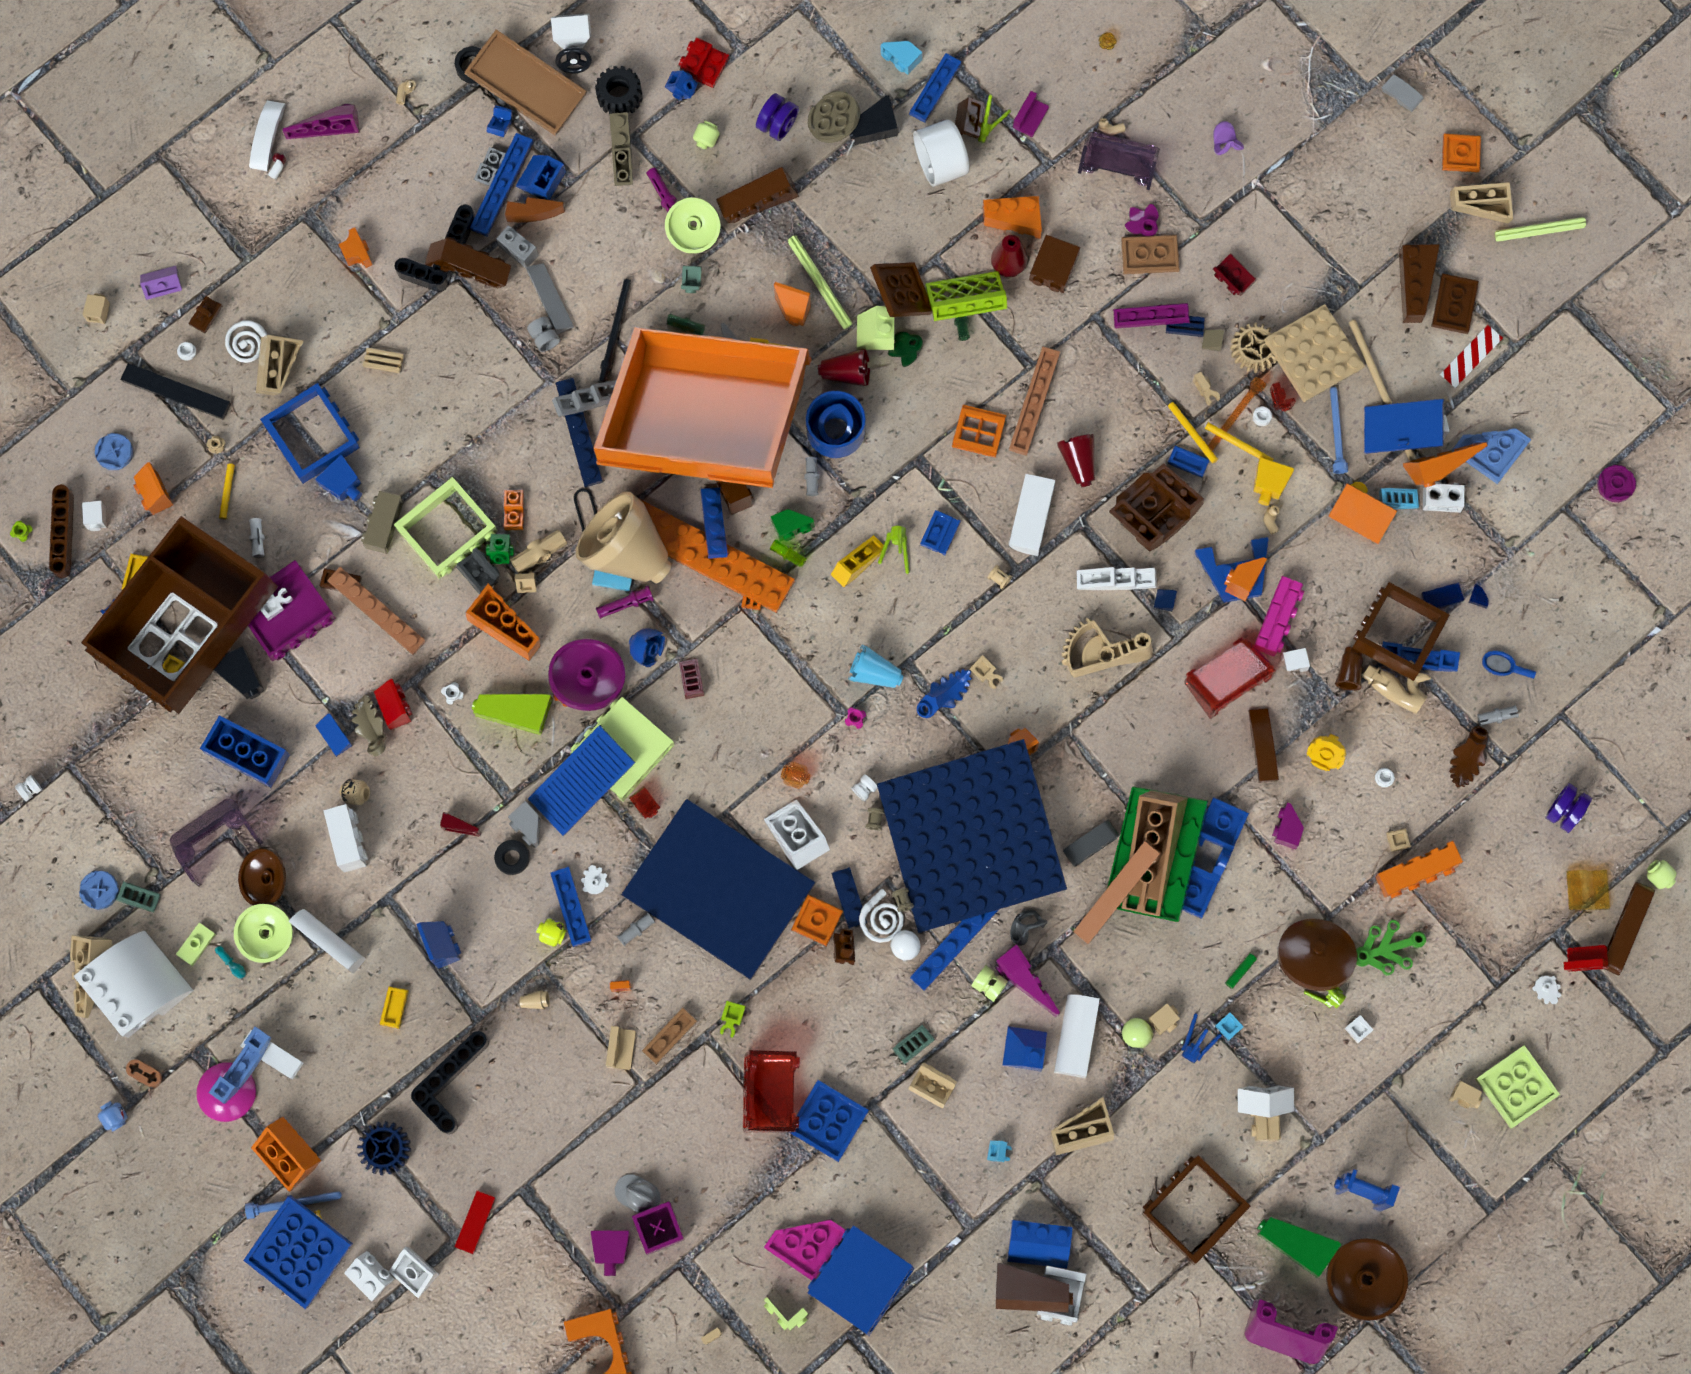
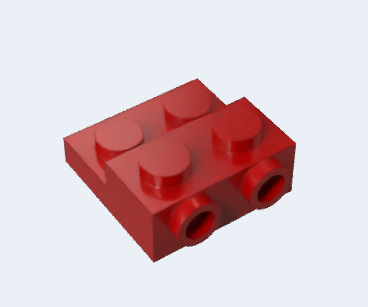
M696 37L694 42H689L686 57L682 56L679 61L680 71L687 72L693 76L694 80L714 88L729 60V55L713 48L712 44Z

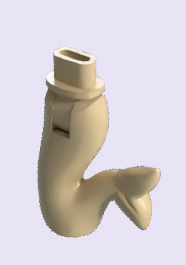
M1370 664L1362 675L1364 679L1369 681L1368 684L1372 685L1381 695L1417 714L1427 698L1419 689L1418 683L1431 679L1428 674L1419 672L1414 681L1409 678L1407 679L1408 692H1406L1399 679L1393 673L1385 669L1380 671V667L1375 668Z

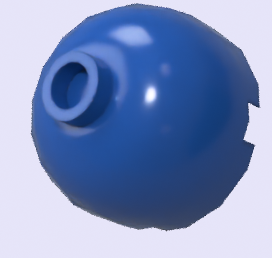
M643 628L632 635L629 640L632 658L645 667L653 666L657 662L654 660L656 655L659 654L661 656L665 646V637L661 635L663 633L656 629Z

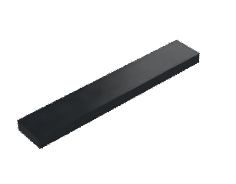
M129 363L120 379L124 383L224 420L231 405L230 401Z

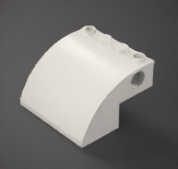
M146 931L136 933L115 944L74 975V978L120 1035L127 1038L132 1036L157 1014L165 1015L194 991Z

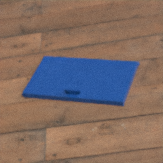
M1444 399L1364 407V453L1444 446Z

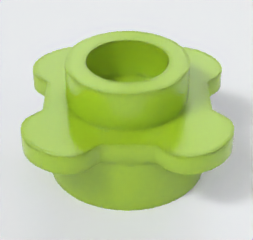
M16 521L10 531V536L25 542L28 539V534L33 530L32 526L25 525L22 521Z

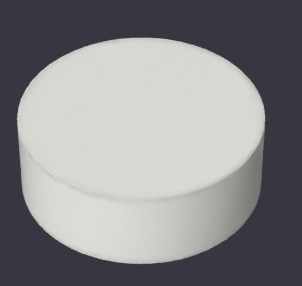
M1264 406L1256 408L1253 413V421L1258 426H1266L1272 419V412Z

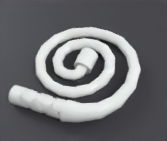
M244 320L234 324L228 330L225 336V346L234 359L239 362L249 363L259 357L261 343L259 336L251 331H242L234 337L233 349L243 357L254 353L255 344L250 339L242 340L238 343L242 350L248 346L247 344L251 345V349L248 352H242L237 347V340L243 335H250L256 339L258 343L256 354L251 358L245 359L237 356L229 345L232 332L238 327L250 326L261 337L268 334L260 324L251 320Z
M880 889L871 900L864 904L859 916L860 927L864 934L872 941L879 943L892 940L893 936L901 931L904 918L902 912L899 913L897 911L898 907L891 903L880 904L871 912L870 921L873 929L880 934H889L896 928V915L889 910L881 912L879 920L880 924L886 929L891 923L886 918H883V916L888 914L893 919L892 926L887 930H881L875 924V914L878 910L885 907L892 908L898 913L899 925L896 931L887 938L874 937L868 931L865 925V918L874 905L886 895L883 889Z

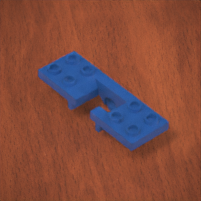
M1213 797L1205 814L1198 845L1202 847L1204 841L1207 840L1222 847V850L1212 873L1194 866L1193 863L1183 911L1200 919L1203 918L1249 813Z

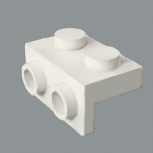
M367 1251L358 1256L344 1273L371 1301L375 1300L384 1288L394 1280L389 1271L384 1269L376 1258Z

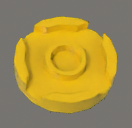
M1330 733L1329 736H1319L1310 742L1307 756L1309 755L1311 763L1315 767L1330 771V769L1334 768L1340 769L1344 764L1347 753L1345 747L1338 741V736Z

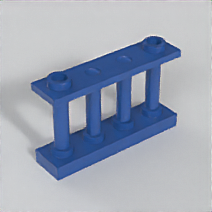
M1355 1169L1342 1174L1335 1181V1194L1340 1195L1349 1191L1369 1199L1374 1204L1373 1209L1377 1211L1393 1207L1400 1187L1393 1184L1381 1188L1355 1177L1358 1170Z

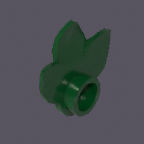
M899 332L894 335V340L896 341L894 343V350H889L888 355L891 357H901L902 366L907 367L917 359V352L922 349L923 340L919 335Z

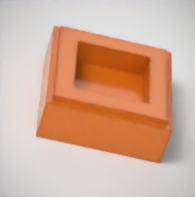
M628 980L610 982L611 992L631 991V983Z

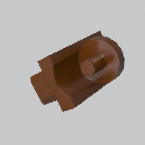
M205 296L200 306L196 307V312L188 324L206 333L223 307L222 304Z
M841 929L840 934L835 933L833 936L835 963L845 964L847 962L850 965H854L853 931Z

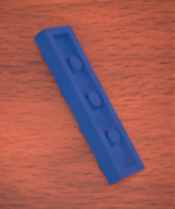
M945 53L911 108L909 115L926 123L960 68L962 61Z
M701 489L700 495L708 559L727 557L728 552L720 489Z
M566 867L550 872L572 946L576 947L591 942L592 940L570 868Z

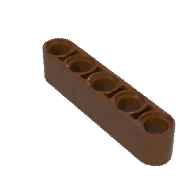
M62 484L55 486L52 491L49 569L58 578H66L71 572L74 495L67 486ZM63 492H67L64 498H60ZM62 510H66L63 516H59ZM65 528V532L58 535L59 530ZM64 546V550L61 553H57L58 549ZM59 565H64L62 570L56 571Z
M1637 881L1633 885L1607 946L1609 969L1604 970L1618 976L1622 972L1654 896L1655 889Z

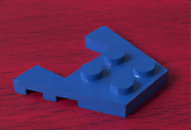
M1268 537L1251 540L1250 544L1254 557L1252 560L1266 558ZM1212 547L1195 550L1196 557L1200 560L1203 569L1210 577L1223 603L1241 600L1225 592L1227 585L1224 583L1231 569L1235 570L1237 565L1252 560L1216 566ZM1265 565L1247 599L1262 595Z

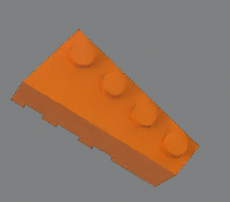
M488 583L466 611L467 621L530 661L540 648L539 637L517 616L516 612L504 602L503 598Z
M1451 841L1443 849L1437 847L1430 850L1423 857L1417 856L1407 861L1406 864L1401 863L1378 873L1375 878L1384 897L1391 896L1393 899L1402 895L1401 891L1409 889V891H1413L1420 887V883L1426 881L1427 884L1438 880L1437 876L1444 874L1446 877L1455 873V869L1463 861L1454 841Z

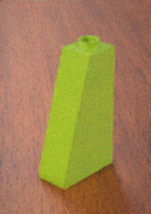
M479 694L478 699L473 701L472 710H474L473 713L476 717L541 735L553 699L548 694Z

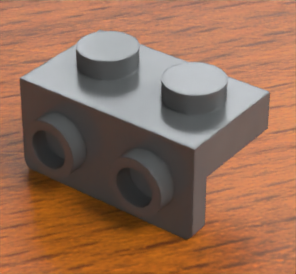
M477 548L472 550L471 555L457 563L456 568L479 594L488 583L491 587L498 583V569L487 561L486 555Z

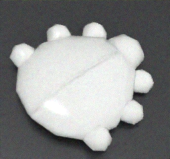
M591 865L588 867V871L585 870L583 872L585 878H582L581 882L585 886L583 888L584 892L599 894L605 887L609 886L605 879L607 874L601 873L602 868H596V866Z
M1555 976L1540 977L1532 988L1533 991L1537 992V998L1540 1000L1543 998L1545 1004H1548L1549 1001L1551 1004H1557V997H1561V993L1558 992L1561 986L1555 982Z

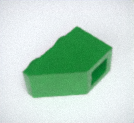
M789 509L770 516L771 523L780 541L792 540L795 538V535L799 533L806 534L815 527L813 518Z

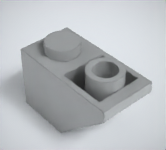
M525 801L508 816L511 821L509 825L516 832L520 830L524 835L522 839L529 846L533 844L536 848L539 846L540 817Z

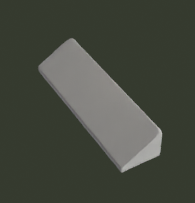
M544 263L526 267L527 273L556 333L560 334L574 328Z

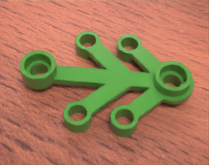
M1391 920L1387 924V931L1379 947L1370 950L1375 938L1381 935V929L1378 926H1372L1368 931L1369 935L1363 947L1356 949V965L1361 967L1371 965L1382 971L1384 975L1389 976L1394 972V966L1391 963L1383 964L1374 958L1381 955L1400 965L1402 969L1408 970L1412 967L1413 961L1408 957L1403 958L1393 953V951L1409 946L1421 948L1426 943V937L1422 932H1414L1408 939L1389 944L1394 933L1400 928L1398 921ZM1391 923L1396 924L1397 928L1395 930L1390 928ZM1372 929H1376L1378 931V935H1373L1371 932ZM1416 936L1421 937L1422 941L1420 943L1416 942ZM1360 953H1364L1366 955L1365 960L1360 959ZM1404 960L1409 961V967L1403 965ZM1385 966H1389L1391 968L1390 973H1387L1385 971Z

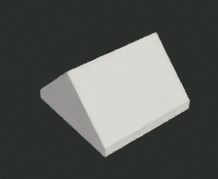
M409 1247L403 1248L389 1271L417 1298L439 1276L438 1272Z

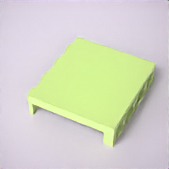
M621 697L610 705V710L607 714L603 713L598 718L594 728L590 727L585 732V738L572 746L570 755L601 725L636 762L610 788L624 802L675 745L666 734Z

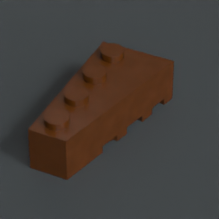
M780 167L717 198L716 201L724 219L728 223H736L742 218L795 199L799 195L792 178L783 167Z
M451 237L431 243L425 265L432 266V264L441 266L440 270L446 272L457 271L458 276L464 278L475 277L474 281L497 289L506 286L511 265L505 263L504 259L490 257L489 253L484 251L478 252L472 246L459 244L456 239Z
M1440 244L1402 245L1399 251L1403 323H1422L1426 315Z
M716 481L731 515L752 507L751 500L754 498L750 489H747L745 484Z

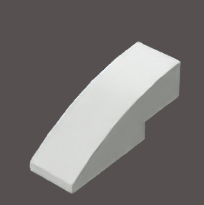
M244 1041L240 1045L242 1048H244L246 1045L244 1044ZM269 1042L261 1058L262 1061L292 1080L303 1065V1062L272 1042Z

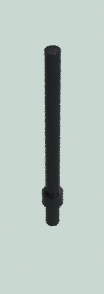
M624 279L605 357L600 365L599 383L606 382L608 372L612 368L613 363L611 360L631 284L629 279Z

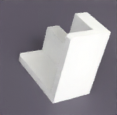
M1279 1085L1269 1088L1254 1086L1238 1088L1239 1113L1270 1118L1294 1111V1088Z

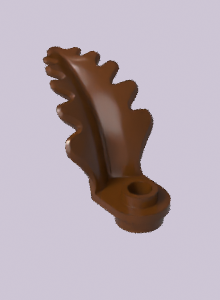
M1481 726L1471 729L1466 743L1453 750L1454 755L1458 758L1450 761V764L1455 767L1451 768L1449 772L1454 773L1450 775V778L1453 779L1452 782L1458 788L1469 785V781L1473 782L1472 774L1479 775L1477 766H1484L1486 764L1484 749L1488 742L1489 733Z

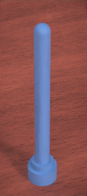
M1331 387L1330 398L1336 454L1333 473L1344 474L1348 472V463L1343 458L1338 391L1336 387Z
M337 1191L297 1198V1200L303 1205L338 1200L342 1197V1194ZM284 1201L263 1205L254 1204V1202L245 1203L247 1219L256 1218L260 1213L279 1210Z

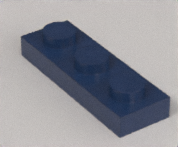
M850 867L831 873L848 929L860 926L859 916L863 907Z

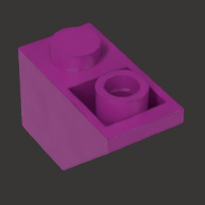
M1287 802L1285 807L1280 808L1278 818L1281 820L1279 826L1275 825L1272 836L1275 837L1274 843L1297 849L1304 827L1291 803Z

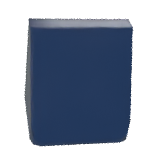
M1157 589L1154 608L1172 612L1177 591Z

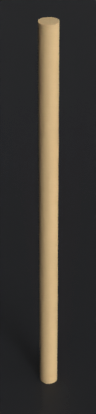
M1352 320L1349 322V325L1384 405L1392 404L1356 320ZM1413 449L1405 450L1409 461L1416 459Z

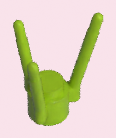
M893 526L891 527V533L886 535V541L878 564L882 563L891 540L892 544L898 545L899 554L902 553L903 546L906 574H909L906 528Z
M1340 988L1327 990L1328 993L1325 997L1328 1000L1306 990L1304 991V994L1324 1003L1329 1008L1334 1006L1337 1009L1346 998Z

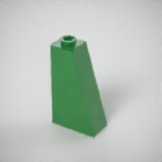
M1269 1217L1267 1220L1263 1219L1257 1227L1259 1229L1257 1233L1259 1237L1316 1278L1320 1277L1342 1245L1336 1240Z

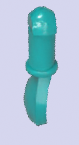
M217 946L215 953L225 962V965L230 967L232 974L239 979L244 978L246 975L244 967L233 962V958L226 953L223 947Z

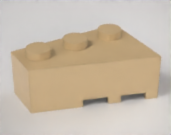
M1103 1097L1090 1107L1083 1109L1082 1112L1073 1118L1071 1117L1051 1130V1139L1056 1155L1114 1140L1113 1128Z

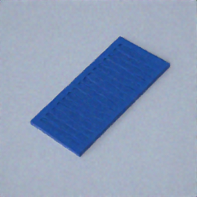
M599 725L528 800L564 836L636 762Z

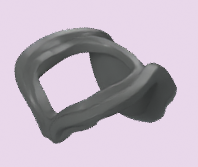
M1026 910L1019 913L1011 926V940L1018 946L1025 945L1029 937L1028 931L1039 926L1044 928L1047 920L1042 919L1034 910ZM1034 915L1037 919V922L1034 924L1025 925L1021 923L1022 919Z

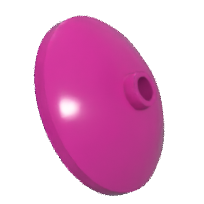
M230 1062L219 1063L209 1068L202 1075L197 1086V1101L201 1110L211 1119L220 1122H231L243 1117L251 1109L256 1098V1084L252 1075L225 1104L209 1093L220 1076L224 1077L233 1064Z

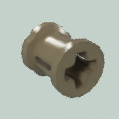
M868 808V824H866L865 828L881 831L884 810Z
M901 888L892 893V897H895L897 902V911L899 913L914 907L908 896V888Z

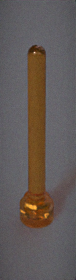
M1258 377L1253 378L1250 382V390L1220 429L1225 432L1230 429L1255 394H1259V392L1265 389L1267 385L1263 380ZM1215 435L1208 444V447L1213 451L1222 438Z

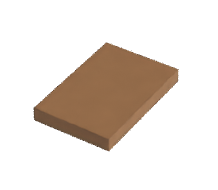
M1177 235L1121 237L1123 274L1179 272Z

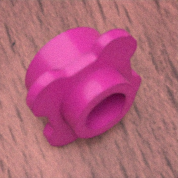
M849 708L845 724L847 726H856L857 729L862 728L863 718L866 717L865 711Z

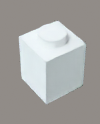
M102 501L83 502V525L90 531H100L101 528H107L106 506Z

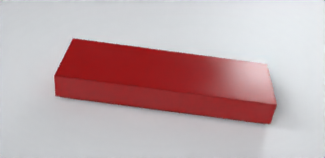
M476 1191L454 1246L455 1248L474 1255L495 1202V1197Z

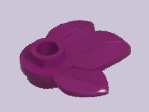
M1149 204L1145 211L1134 207L1130 208L1129 217L1131 221L1125 224L1126 229L1133 234L1141 233L1143 236H1154L1158 230L1156 222L1159 217L1156 207L1153 204ZM1149 226L1151 227V230L1148 231L1145 229V227Z

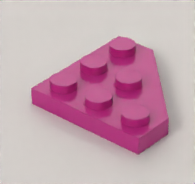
M832 1220L776 1230L764 1248L812 1281L814 1278H817L821 1266L825 1261L829 1260L833 1248L839 1245L846 1230Z

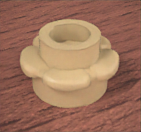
M212 436L207 441L208 450L211 453H221L225 448V440L220 438V436Z

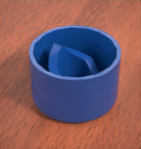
M829 391L816 397L809 405L806 413V432L811 446L818 453L829 458L849 456L860 447L866 430L865 412L860 402L854 396L842 391ZM834 418L841 419L847 424L845 433L838 439L828 437L825 432V424Z

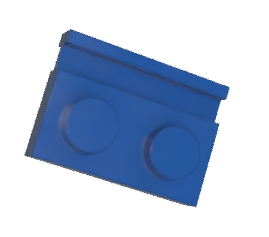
M935 510L920 545L945 556L961 520H956L949 515Z

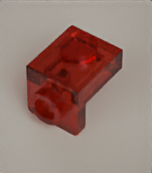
M644 786L629 797L635 808L645 819L655 816L658 813V809L661 808Z

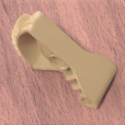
M1086 618V624L1080 621V629L1074 626L1076 633H1069L1072 639H1065L1068 645H1063V650L1066 652L1061 654L1065 658L1062 660V665H1068L1070 674L1076 678L1118 665L1148 660L1153 655L1151 637L1147 633H1139L1135 638L1111 644L1096 622ZM1094 629L1098 635L1090 639L1083 649V667L1073 670L1071 667V655L1076 642L1084 633ZM1105 654H1110L1112 656L1109 660L1106 661L1102 659V656Z

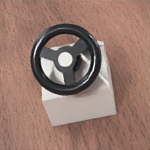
M590 14L551 17L553 41L563 49L556 56L555 62L557 67L571 74L586 71L591 66L592 58L582 48L592 36ZM581 54L585 56L586 61L581 60ZM566 55V61L561 63V58ZM570 65H580L581 67H578V68H569L568 66H570Z

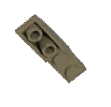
M628 112L609 114L615 186L633 185Z

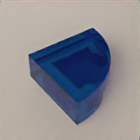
M1475 584L1468 603L1487 609L1489 603L1487 595L1481 586Z

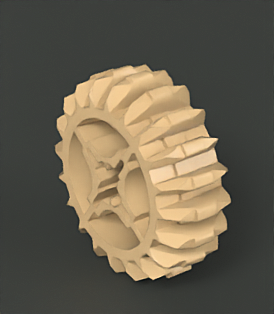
M1248 323L1246 329L1241 327L1239 332H1235V338L1231 340L1233 345L1230 346V350L1233 351L1231 357L1236 358L1235 364L1241 362V369L1246 366L1247 372L1252 368L1254 373H1257L1258 368L1264 372L1265 367L1270 369L1272 364H1276L1277 360L1271 351L1267 357L1262 358V352L1266 351V348L1269 347L1264 340L1257 338L1265 339L1273 334L1270 333L1271 327L1264 329V324L1257 327V323H1254L1253 327H1251ZM1248 337L1249 344L1241 348V342ZM1252 346H1256V348L1258 347L1259 349L1255 350V348L1253 349Z

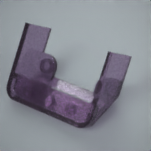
M1089 132L1083 147L1078 174H1081L1082 170L1086 173H1094L1098 169L1132 176L1138 185L1147 186L1146 190H1150L1160 148L1098 132Z
M233 799L221 801L174 833L170 838V846L176 859L190 880L198 887L202 884L188 864L195 856L193 845L224 824L230 829H238L245 825L260 845L264 843L242 809Z

